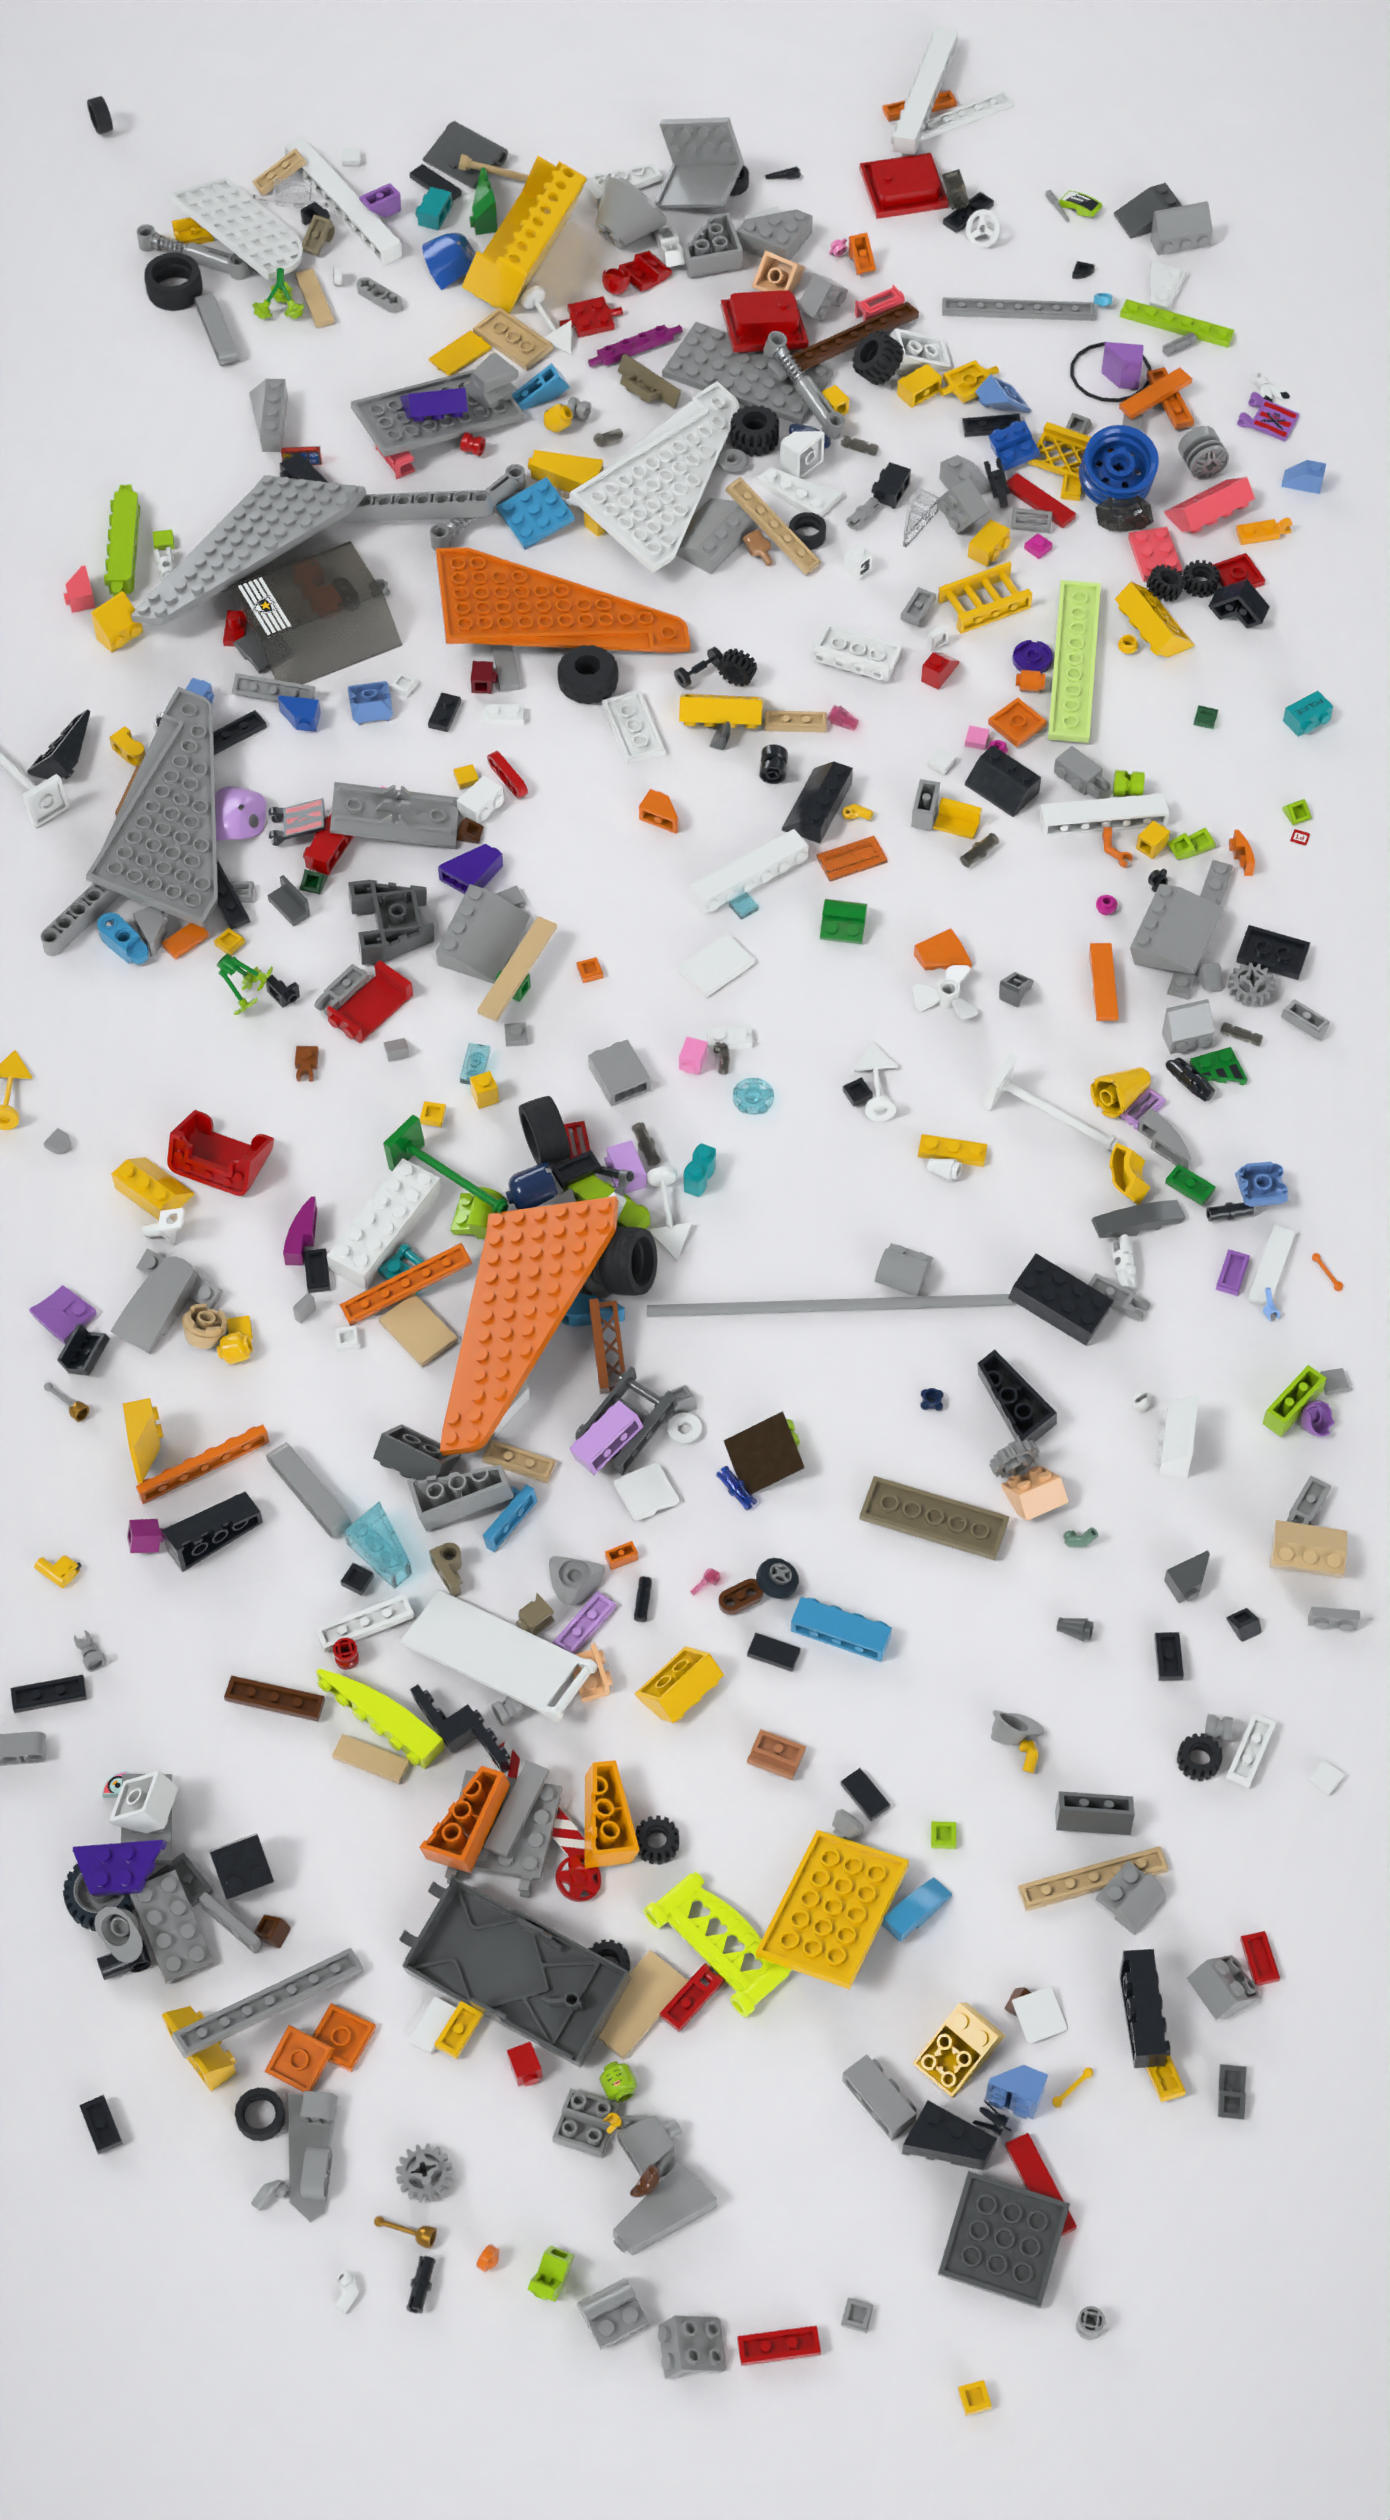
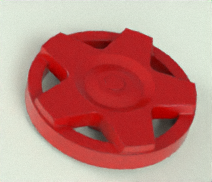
M572 1855L564 1859L559 1864L555 1875L559 1891L564 1897L574 1902L590 1900L598 1893L601 1886L600 1868H585V1865L581 1862H585V1856ZM568 1862L569 1869L562 1871L564 1865ZM563 1883L569 1885V1892L565 1889ZM583 1891L590 1894L585 1897H580Z

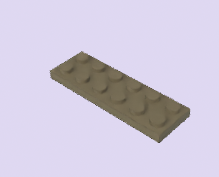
M874 1476L859 1520L996 1561L1009 1522V1516Z

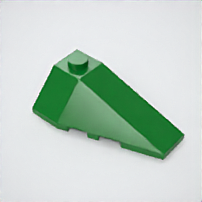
M485 167L481 168L472 205V216H469L470 227L474 228L476 235L495 233L498 230L496 202Z

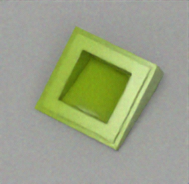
M1305 799L1282 807L1283 812L1292 825L1312 818Z

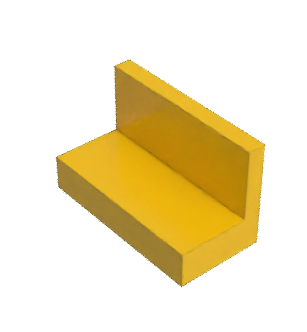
M942 797L933 829L973 840L981 821L982 808Z

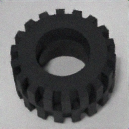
M881 330L871 332L862 339V342L858 344L854 352L855 355L852 360L854 362L852 364L854 371L870 383L882 385L889 381L900 368L904 354L903 347L898 341Z
M747 405L743 409L739 408L731 418L730 441L732 446L751 457L753 455L759 457L762 454H769V451H773L775 446L778 445L779 418L777 414L771 412L772 409L764 408L763 405Z

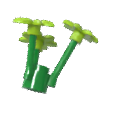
M227 953L216 966L220 968L218 974L224 978L239 1000L238 1004L241 1008L234 1011V1015H238L247 1008L252 1007L258 998L247 1002L245 998H242L227 974L232 976L238 971L243 975L244 980L241 983L244 985L241 990L251 989L253 982L261 981L257 988V991H260L264 987L267 978L270 977L273 967L271 966L268 972L264 974L261 970H258L257 966L252 969L239 961L235 956L232 957Z

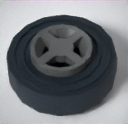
M769 1558L759 1566L756 1573V1581L760 1589L768 1596L784 1599L795 1592L799 1583V1576L796 1569L789 1562L780 1558Z

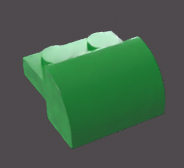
M825 899L820 939L862 944L868 904Z

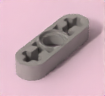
M368 277L360 278L357 281V292L359 295L390 313H397L402 310V298L398 294ZM378 293L384 294L382 297H376L375 295Z

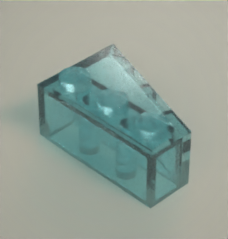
M379 1501L349 1526L344 1533L347 1545L395 1589L412 1575L411 1564Z

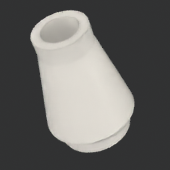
M930 1158L927 1170L951 1181L953 1179L958 1180L962 1170V1163L958 1162L957 1159Z

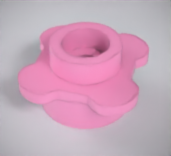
M847 239L835 240L831 244L829 254H834L835 257L843 255L848 249L845 244Z

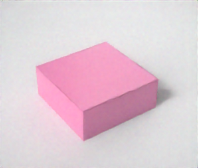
M969 725L965 746L985 750L990 729Z

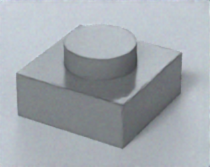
M526 1022L504 1024L506 1047L528 1045Z

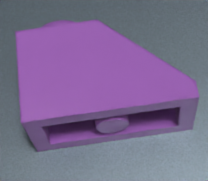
M391 183L359 197V200L369 211L386 218L401 211V194Z

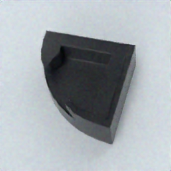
M1077 261L1072 278L1082 279L1090 276L1095 270V265Z

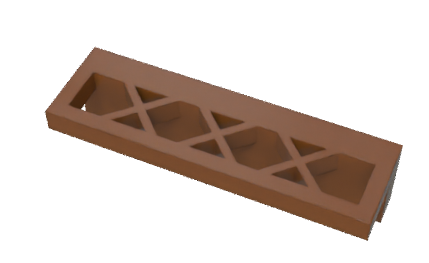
M598 1298L589 1299L600 1394L610 1393L615 1386L609 1387V1376L613 1372L620 1376L625 1371L617 1301L599 1302ZM612 1307L613 1316L607 1322L600 1317V1308ZM607 1328L616 1333V1338L611 1344L603 1339V1333ZM610 1349L619 1357L614 1366L610 1365L605 1357ZM618 1365H620V1371L616 1369Z

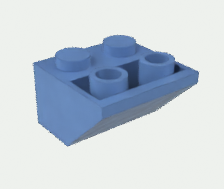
M1022 2065L991 2077L988 2082L985 2100L989 2101V2104L995 2108L1003 2109L1004 2107L1013 2111L1020 2118L1027 2119L1029 2117L1034 2119L1045 2090L1048 2074Z

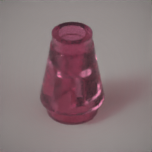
M834 705L827 718L831 721V724L852 731L856 729L859 720L841 705L839 707Z

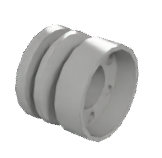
M1200 426L1190 430L1179 442L1178 451L1193 477L1197 479L1212 478L1219 474L1229 461V454L1220 441L1214 428L1210 426Z

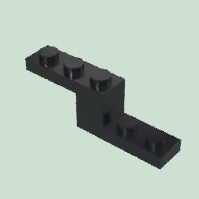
M418 1684L410 1689L413 1699L438 1735L443 1738V1742L451 1753L477 1738L501 1772L505 1773L511 1769L508 1763L510 1755L504 1746L499 1748L495 1743L498 1740L490 1727L486 1729L482 1723L485 1721L477 1709L473 1711L467 1704L446 1718L440 1707L435 1709L432 1705L434 1699L427 1689L422 1691Z

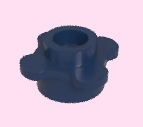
M935 1388L922 1390L920 1407L923 1410H942L943 1404L941 1399L944 1396L943 1392Z

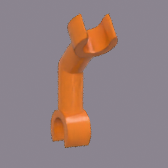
M1103 827L1102 840L1105 853L1117 859L1121 867L1127 868L1128 863L1123 859H1128L1132 862V854L1129 852L1122 853L1113 848L1112 827Z

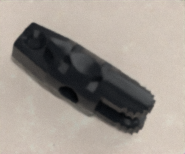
M996 458L998 470L992 472L989 461L983 462L993 498H998L1001 508L1008 506L1006 495L1010 494L1001 458Z
M1180 1057L1166 1062L1167 1070L1191 1093L1204 1102L1212 1098L1215 1089L1190 1064Z

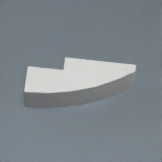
M672 226L654 231L655 240L666 267L685 264L684 251L679 244V236Z

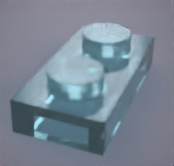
M468 1043L460 1074V1083L470 1085V1077L485 1073L490 1046Z

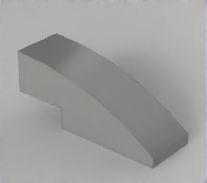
M1150 1108L1140 1118L1138 1131L1152 1140L1150 1149L1175 1166L1180 1164L1189 1170L1191 1156L1182 1138L1165 1118Z

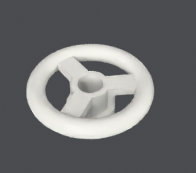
M981 209L975 211L969 217L966 224V235L973 245L979 248H986L991 246L998 238L1000 224L993 212ZM979 216L980 224L977 230L972 233L973 221ZM986 216L990 217L993 223L986 221ZM979 235L991 237L986 242H979L975 239Z

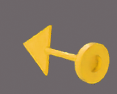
M16 1050L0 1063V1077L8 1078L4 1102L0 1105L1 1130H11L19 1122L18 1112L9 1106L13 1078L33 1079Z

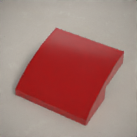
M650 251L635 254L633 261L620 264L618 268L625 275H630V283L641 292L656 286L672 274V270L666 267Z

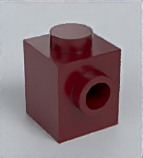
M473 661L470 679L472 693L492 694L493 683H497V670H494L493 662Z

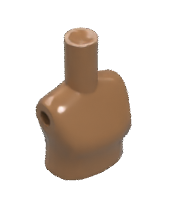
M760 529L743 537V541L751 556H761L766 566L773 563L767 553L771 549V543L763 536Z

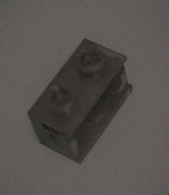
M960 169L942 174L951 209L959 210L969 205Z

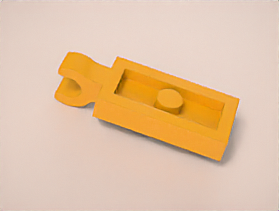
M1284 518L1276 523L1275 519L1236 525V533L1241 545L1275 540L1280 538V534L1291 533L1290 526L1292 521L1291 518Z

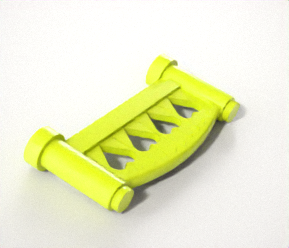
M697 1872L690 1873L656 1903L651 1902L643 1909V1913L648 1921L658 1929L668 1922L736 1991L730 1997V2002L740 2015L747 2017L755 2010L754 2006L785 1980L792 1970L757 1958L756 1950L762 1939L755 1929L729 1904L709 1891L702 1888L704 1880ZM694 1901H701L703 1908H707L710 1911L708 1916L688 1918ZM712 1918L719 1919L720 1925H724L727 1928V1932L724 1934L706 1936L709 1921ZM731 1935L737 1938L738 1943H742L745 1946L743 1951L723 1954L726 1939ZM752 1953L755 1956V1960L762 1963V1967L741 1972L745 1954Z

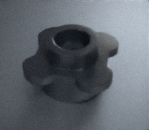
M1161 869V871L1154 870L1150 874L1148 883L1152 886L1151 890L1153 892L1157 891L1159 884L1167 885L1166 869Z

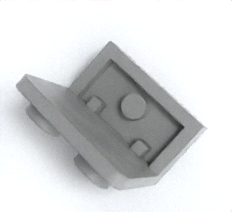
M675 2315L658 2325V2339L662 2352L661 2365L664 2369L665 2379H675L686 2372L721 2373L726 2370L722 2328L719 2318Z

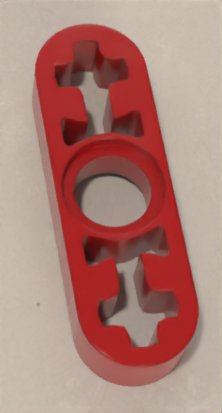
M499 751L487 755V760L492 770L517 799L528 794L525 782Z

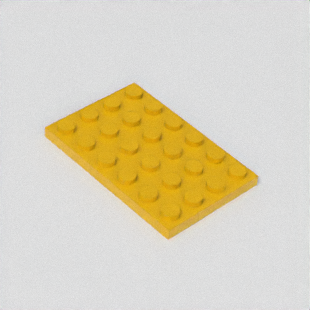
M816 1830L756 1950V1957L850 1990L882 1924L883 1918L906 1874L909 1860Z

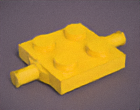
M974 360L943 373V380L948 386L939 389L940 395L943 397L953 393L962 403L977 398L979 396L975 391L990 374H998L999 368L995 365L985 369Z

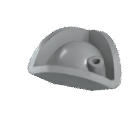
M553 1556L549 1560V1571L552 1586L561 1602L568 1605L578 1604L586 1600L601 1583L605 1573L604 1565L590 1561Z

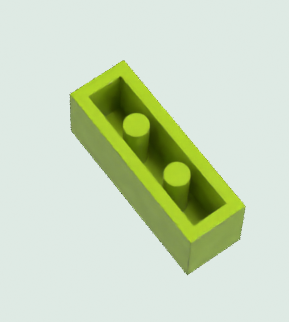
M1307 1365L1265 1412L1262 1424L1282 1437L1301 1416L1304 1406L1309 1402L1315 1401L1323 1392L1327 1378Z

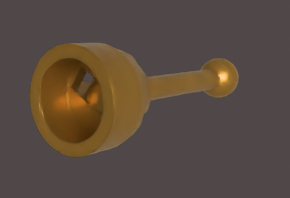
M377 2216L374 2219V2224L377 2227L386 2226L414 2235L416 2242L424 2248L431 2249L437 2234V2229L434 2227L422 2226L416 2231L385 2221L381 2216Z

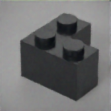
M1248 579L1216 589L1208 605L1219 620L1236 615L1247 629L1262 624L1270 608Z

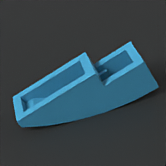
M933 1877L894 1907L883 1918L882 1926L901 1943L915 1928L918 1929L952 1896V1893Z

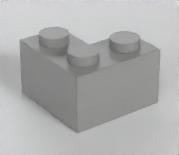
M814 273L797 308L812 318L822 321L827 316L830 305L840 307L845 301L849 290L830 278Z

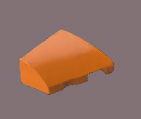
M951 928L914 946V957L924 970H935L937 968L945 970L953 965L972 967V962L966 950Z

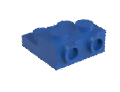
M1014 421L1009 427L1002 430L995 429L991 435H988L990 446L996 457L1001 458L1004 471L1041 456L1025 421Z

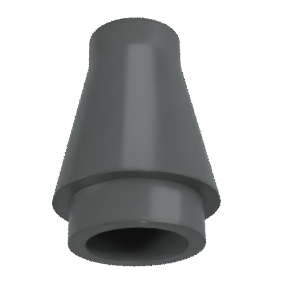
M1059 1617L1057 1622L1058 1632L1067 1634L1082 1642L1084 1640L1090 1641L1094 1628L1093 1621H1089L1088 1618Z

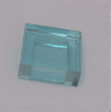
M747 892L729 901V907L741 920L759 910V905Z

